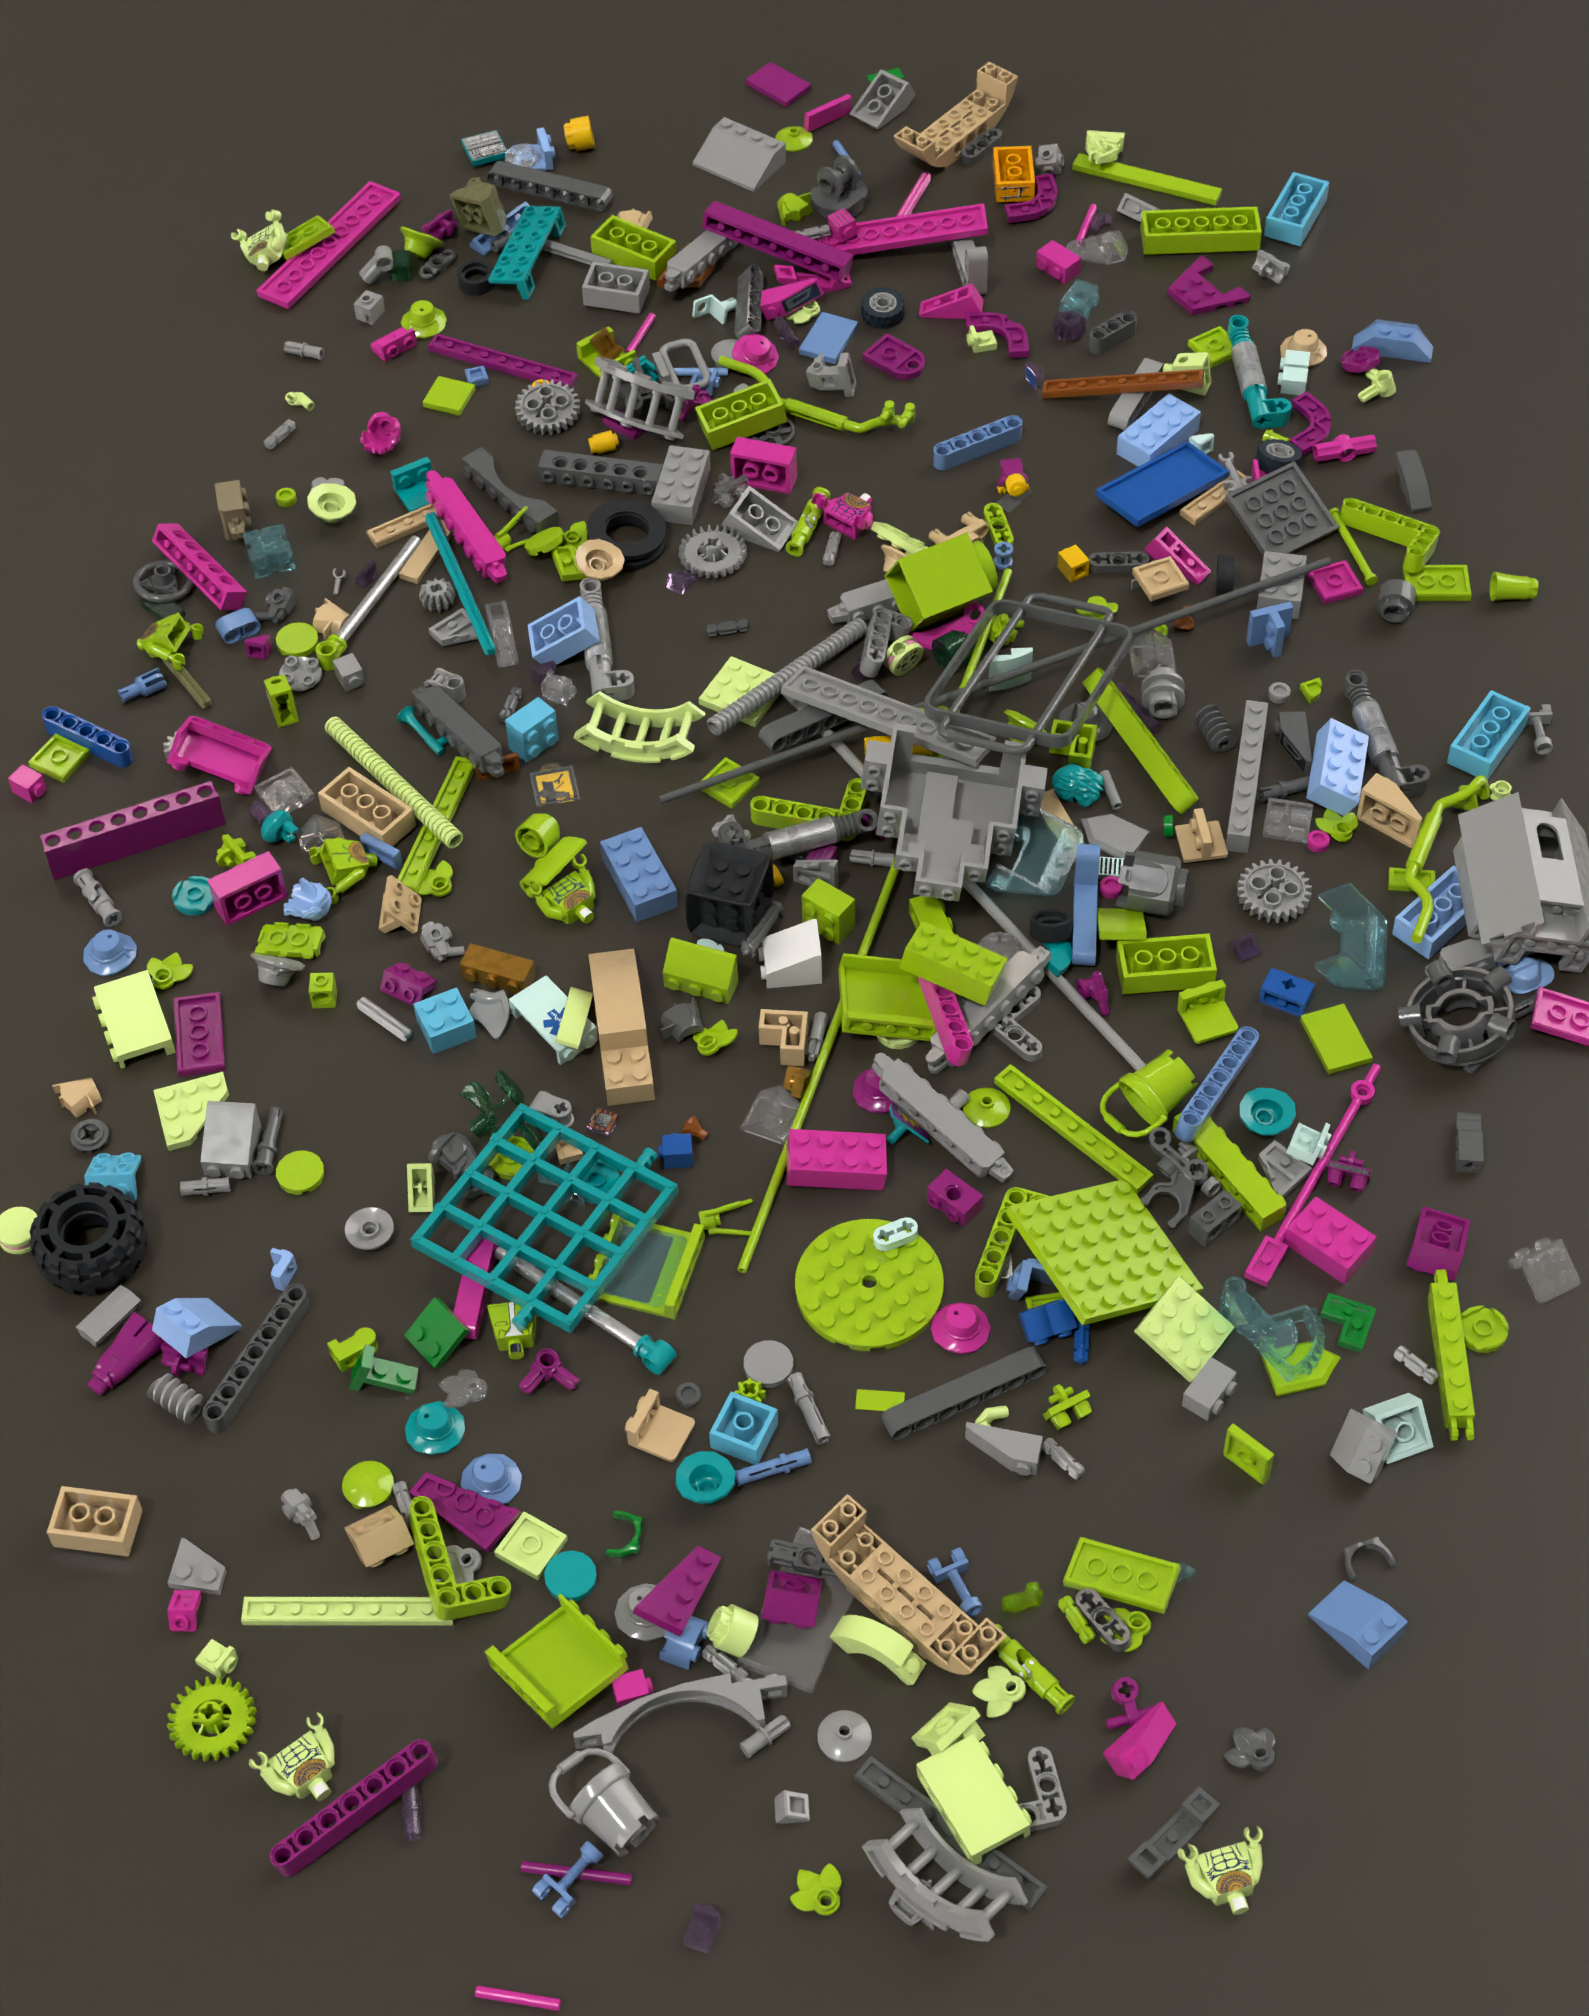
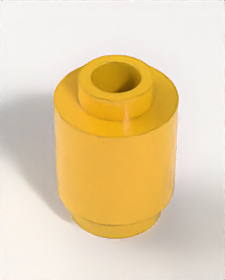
M611 430L592 435V438H588L592 454L597 453V455L611 452L616 450V446L619 445L616 433L612 434Z

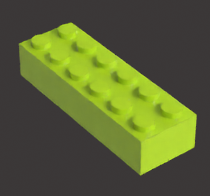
M1257 207L1142 211L1140 231L1144 255L1260 250L1262 230Z

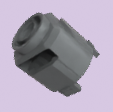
M1139 850L1136 852L1126 851L1125 866H1121L1118 883L1129 886L1128 897L1118 895L1116 906L1126 908L1127 910L1168 916L1173 912L1174 907L1182 909L1189 870L1181 868L1182 862L1178 857Z

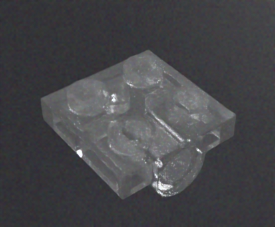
M293 767L254 786L256 794L271 813L276 810H285L290 813L315 800L314 793Z
M1269 798L1262 837L1307 844L1313 804Z

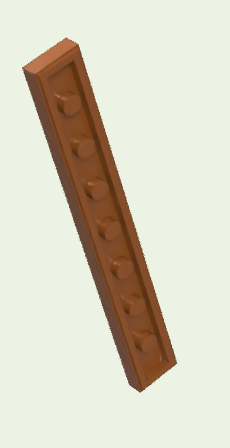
M1204 370L1045 380L1042 397L1046 399L1202 388Z

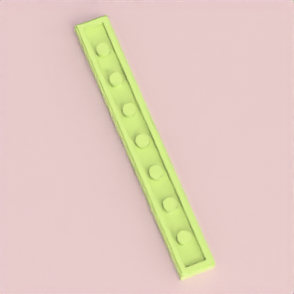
M244 1597L241 1622L242 1625H453L454 1619L444 1621L437 1618L434 1614L430 1597ZM442 1602L444 1605H451L449 1602Z

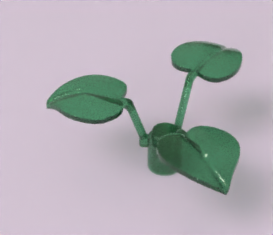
M503 1070L496 1072L495 1080L506 1096L495 1107L490 1102L489 1093L476 1081L468 1083L460 1094L461 1097L469 1100L482 1112L469 1122L471 1131L479 1138L489 1131L491 1134L496 1133L502 1127H496L498 1118L495 1112L509 1099L516 1105L524 1101V1095L520 1086ZM523 1122L519 1126L522 1136L535 1151L545 1139L535 1126L529 1123L525 1124Z

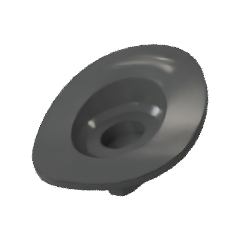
M1078 701L1064 708L1059 714V720L1074 722L1086 701ZM1096 703L1085 724L1098 725L1096 742H1100L1111 734L1113 724Z

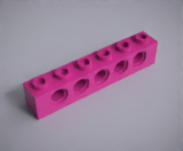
M178 523L158 524L152 542L220 610L241 609L247 591Z

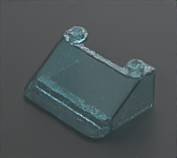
M1040 809L1039 817L1019 814L1015 840L1023 841L1024 845L1012 870L997 864L988 877L985 886L997 892L1040 896L1057 895L1076 857L1077 844H1081L1083 841L1082 831Z

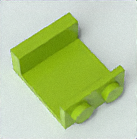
M609 326L606 327L614 339L613 330ZM596 332L576 344L578 358L600 378L602 372L595 365L596 356L599 357L589 341L598 333ZM632 350L628 353L623 351L614 360L627 366L636 357V351Z

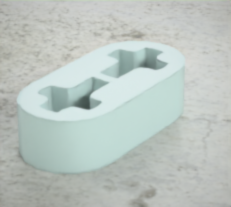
M907 1217L883 1225L874 1231V1246L880 1251H889L910 1243L917 1238L918 1225L915 1220ZM906 1227L908 1230H911V1232L907 1233V1231L903 1230V1228ZM884 1236L886 1239L888 1238V1241L885 1242L880 1237Z

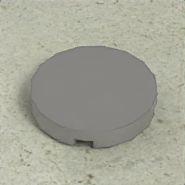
M764 1340L755 1343L747 1350L744 1356V1372L747 1379L751 1378L756 1383L761 1381L762 1388H774L784 1384L790 1374H792L793 1356L784 1344L774 1340Z

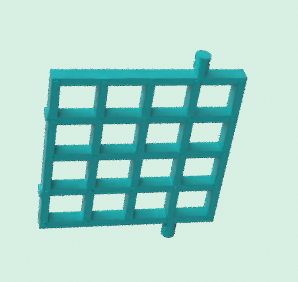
M520 1103L498 1132L492 1134L489 1143L441 1202L435 1204L433 1212L411 1237L412 1248L523 1307L511 1321L516 1328L524 1330L535 1314L571 1334L678 1194V1184L647 1169L650 1168L652 1162L658 1157L657 1153L651 1148H645L642 1152L643 1154L637 1158V1162H634ZM524 1121L549 1133L533 1154L508 1142ZM561 1140L585 1152V1155L570 1174L545 1161ZM498 1153L523 1165L506 1187L482 1174ZM598 1159L623 1172L608 1193L582 1181ZM535 1172L560 1185L544 1207L519 1194ZM635 1179L662 1192L646 1213L620 1201ZM472 1185L496 1197V1200L480 1220L455 1207ZM572 1192L598 1205L582 1227L556 1214ZM509 1205L534 1218L518 1240L492 1227ZM610 1212L636 1225L620 1247L594 1234ZM445 1218L470 1231L453 1253L428 1240ZM546 1225L572 1238L556 1260L530 1247ZM482 1238L508 1251L491 1274L466 1261ZM584 1245L610 1258L594 1281L568 1268ZM520 1258L546 1272L529 1294L503 1281ZM558 1279L584 1292L568 1315L542 1302V1299Z

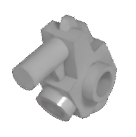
M432 921L422 926L420 939L427 952H431L434 959L442 962L447 957L465 954L464 946L450 947L448 944L449 940L452 939V933L448 926L443 927L442 924H434Z
M297 1488L286 1490L281 1496V1500L284 1503L282 1506L284 1514L289 1520L293 1519L295 1523L305 1526L311 1540L318 1539L320 1533L314 1522L317 1516L310 1508L312 1506L311 1500L306 1493L301 1494Z

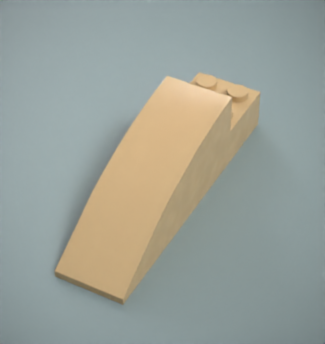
M634 949L588 954L607 1104L611 1106L655 1100L646 1023Z

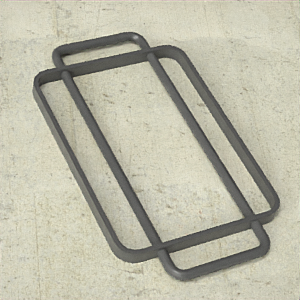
M1039 592L1027 595L1022 602L1006 599L994 601L984 611L925 697V715L931 720L940 722L937 730L944 739L1006 754L1023 755L1029 752L1034 744L1050 748L1066 747L1077 736L1130 650L1133 632L1126 625L1112 622L1114 617L1112 610L1097 604ZM1042 601L1102 614L1105 617L1101 620L1036 606L1031 603ZM998 613L1013 614L950 709L945 710L932 706L992 617ZM1022 616L1095 632L1033 730L958 713ZM1108 634L1125 639L1070 729L1063 734L1042 732L1102 636ZM949 725L1024 741L1025 743L1021 746H1012L951 732L947 728Z

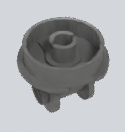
M840 155L835 158L833 169L822 167L817 172L819 187L811 189V199L821 216L828 218V215L845 208L854 217L863 210L864 200L868 196V189L865 183L860 180L859 169L850 157Z

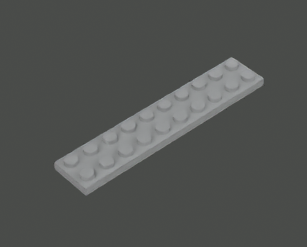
M802 666L781 686V694L884 732L892 736L894 722L914 725L916 730L913 744L958 760L966 765L976 767L990 751L989 749L942 738L937 730L940 722L929 719L925 715L924 710L806 666ZM949 725L947 728L951 732L996 742V737L980 731Z

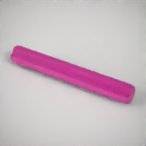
M923 172L896 217L911 214L931 181L929 173Z

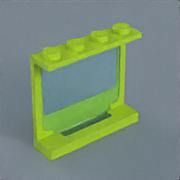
M613 1214L610 1221L609 1234L606 1233L603 1239L620 1247L636 1225ZM694 1223L690 1233L654 1224L598 1297L597 1301L675 1320L705 1240L704 1225ZM597 1254L594 1262L595 1270L593 1274H589L588 1278L594 1281L610 1258L603 1254Z

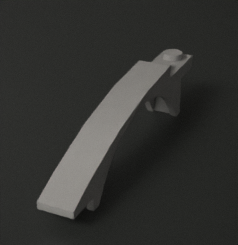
M729 1673L683 1683L624 1705L574 1732L576 1749L603 1745L604 1750L613 1754L620 1739L639 1719L659 1708L681 1702H704L722 1706L743 1717L758 1731V1727H765L762 1700L788 1696L786 1676L770 1674L762 1679L752 1680L744 1678L732 1683Z

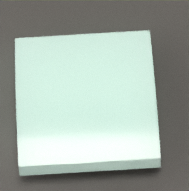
M1011 648V655H996L989 665V678L1032 663L1033 648ZM1032 672L991 686L989 691L1004 690L1022 685L1031 680Z

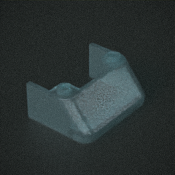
M1350 882L1320 893L1318 898L1331 909L1330 924L1332 928L1341 934L1340 954L1314 963V967L1335 987L1370 991L1384 988L1388 932L1387 921L1384 915Z

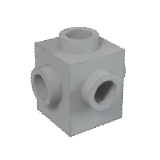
M1058 144L1039 146L1038 157H1036L1035 163L1036 168L1040 170L1042 175L1051 173L1053 175L1061 174L1064 158Z

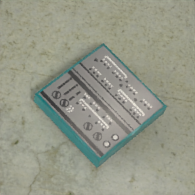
M497 130L461 139L462 146L473 167L482 166L493 161H501L509 157L508 151Z

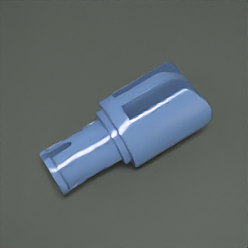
M156 668L136 677L135 683L119 689L118 694L122 698V702L125 703L139 695L147 697L169 685L164 681L165 678L160 674L159 668Z

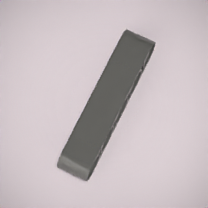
M754 264L750 265L738 277L735 335L738 340L744 335L757 334L761 329L762 309L760 303L763 291V272Z

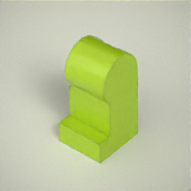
M368 1327L360 1328L355 1332L354 1336L341 1343H338L336 1339L327 1343L329 1353L342 1373L354 1366L365 1345L375 1347L374 1353L378 1349L376 1334Z

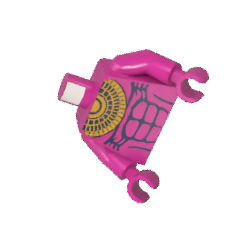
M820 493L814 494L811 503L817 504L819 509H824V524L854 540L859 537L863 530H871L873 514L871 513L870 504L872 499L868 494L864 493L857 497L851 493H846L841 497L831 500L826 499Z

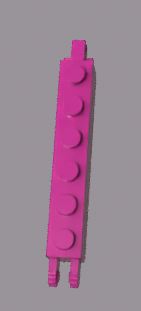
M435 470L428 471L426 474L428 479L426 482V489L428 490L426 492L427 501L433 505L438 517L443 519L446 528L453 533L457 544L462 546L467 558L472 560L476 571L480 572L484 579L490 577L495 583L506 581V553L454 480L449 477L442 478Z

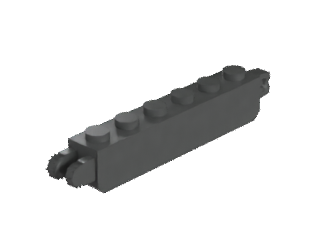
M420 686L418 689L412 690L413 698L416 701L415 709L417 714L423 716L431 727H435L441 737L444 736L452 747H456L461 756L466 757L474 768H478L483 774L489 772L494 777H502L505 774V770L502 767L504 758L502 756L501 744L439 686H432L428 689Z

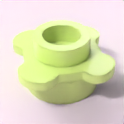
M1502 780L1492 783L1489 787L1492 791L1491 800L1495 801L1511 795L1512 786Z

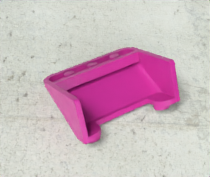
M189 716L176 733L166 763L171 764L174 769L184 771L185 767L190 765L234 782L235 792L242 795H250L272 747L265 742L203 718Z

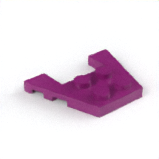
M1203 255L1168 288V295L1192 315L1214 311L1219 306L1232 307L1237 302L1243 301V304L1250 302L1251 297L1240 286L1226 294H1222L1203 278V275L1213 271V264Z

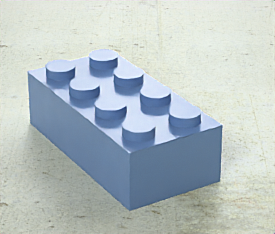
M642 827L600 841L602 860L636 922L678 907L677 889Z

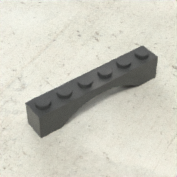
M480 447L462 458V471L464 475L473 480L478 488L487 492L489 497L493 500L495 499L504 510H508L515 516L525 506L528 507L517 521L522 522L530 532L537 534L545 529L559 526L557 511L545 500L532 499L517 494L500 481L496 474L494 457L485 449Z

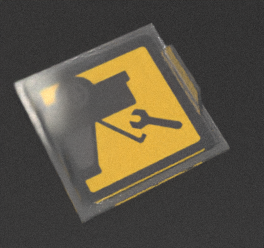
M558 762L545 764L542 766L541 771L529 773L537 807L580 800L573 765L561 767Z

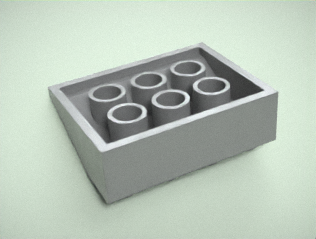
M724 117L711 130L694 159L693 166L755 192L786 162V143Z

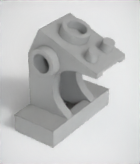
M823 353L815 358L806 371L810 387L820 391L843 389L845 397H853L857 383L849 353H841L838 365L835 366L825 365Z

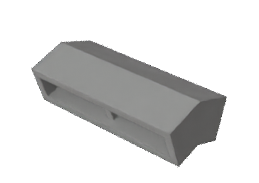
M120 1285L81 1321L76 1328L84 1339L97 1347L140 1306L141 1300L129 1289Z

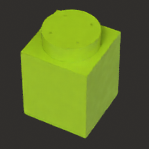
M968 533L898 559L884 575L900 613L908 616L913 621L910 632L918 631L963 613L966 607L972 603L981 604L998 584L996 568L989 551L981 541L971 542Z

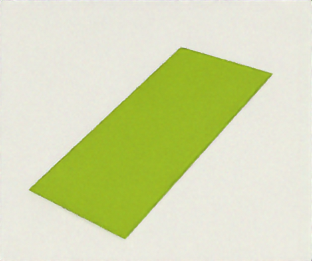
M857 1389L855 1409L886 1411L904 1402L905 1392Z

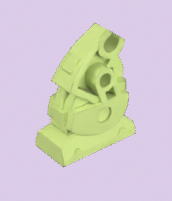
M1087 130L1085 150L1089 154L1088 161L1095 160L1096 164L1117 160L1119 152H1123L1124 133Z

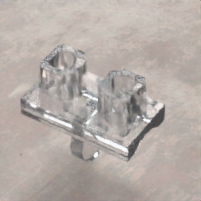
M725 473L719 474V481L715 483L714 497L711 498L713 503L719 502L724 509L734 504L732 495L736 494L740 498L748 487L746 475L735 479L733 475L728 477Z

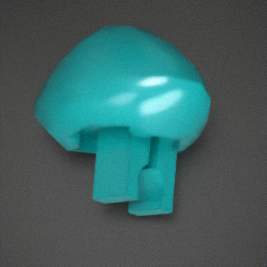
M276 810L263 821L261 836L266 842L276 843L285 839L290 843L296 839L292 834L298 832L299 829L293 824V818L287 811Z

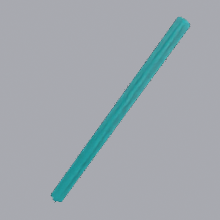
M434 512L426 513L425 521L485 655H494L496 653L494 642L437 515Z

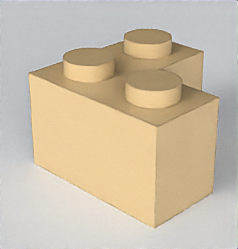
M761 1009L759 1044L780 1046L781 1065L804 1066L808 1036V1012Z

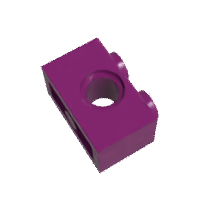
M945 1169L927 1187V1201L933 1208L944 1212L952 1222L959 1223L963 1227L983 1209V1195L948 1169Z

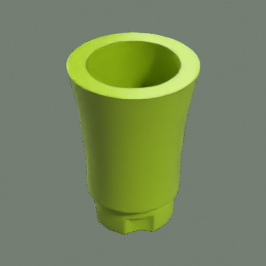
M1493 572L1489 589L1491 601L1527 600L1537 597L1538 580L1536 578Z

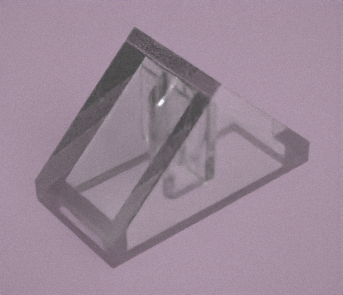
M314 814L296 833L302 853L309 851L311 847L321 848L325 839H335L337 837L345 839L340 822Z

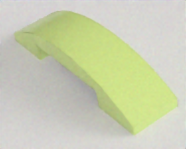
M570 987L555 1043L578 1049L593 993Z

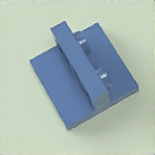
M1291 602L1250 611L1246 638L1249 647L1264 643L1266 650L1270 651L1273 658L1282 655L1284 638L1290 635L1294 608Z

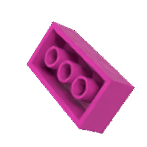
M789 1129L786 1144L787 1186L883 1190L887 1177L886 1134Z

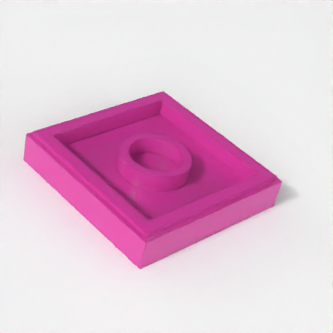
M1346 560L1306 574L1323 604L1363 594V587Z

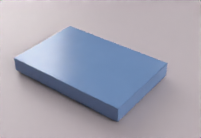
M822 312L800 346L799 354L815 359L823 353L825 362L836 364L840 354L843 353L857 330L858 322Z

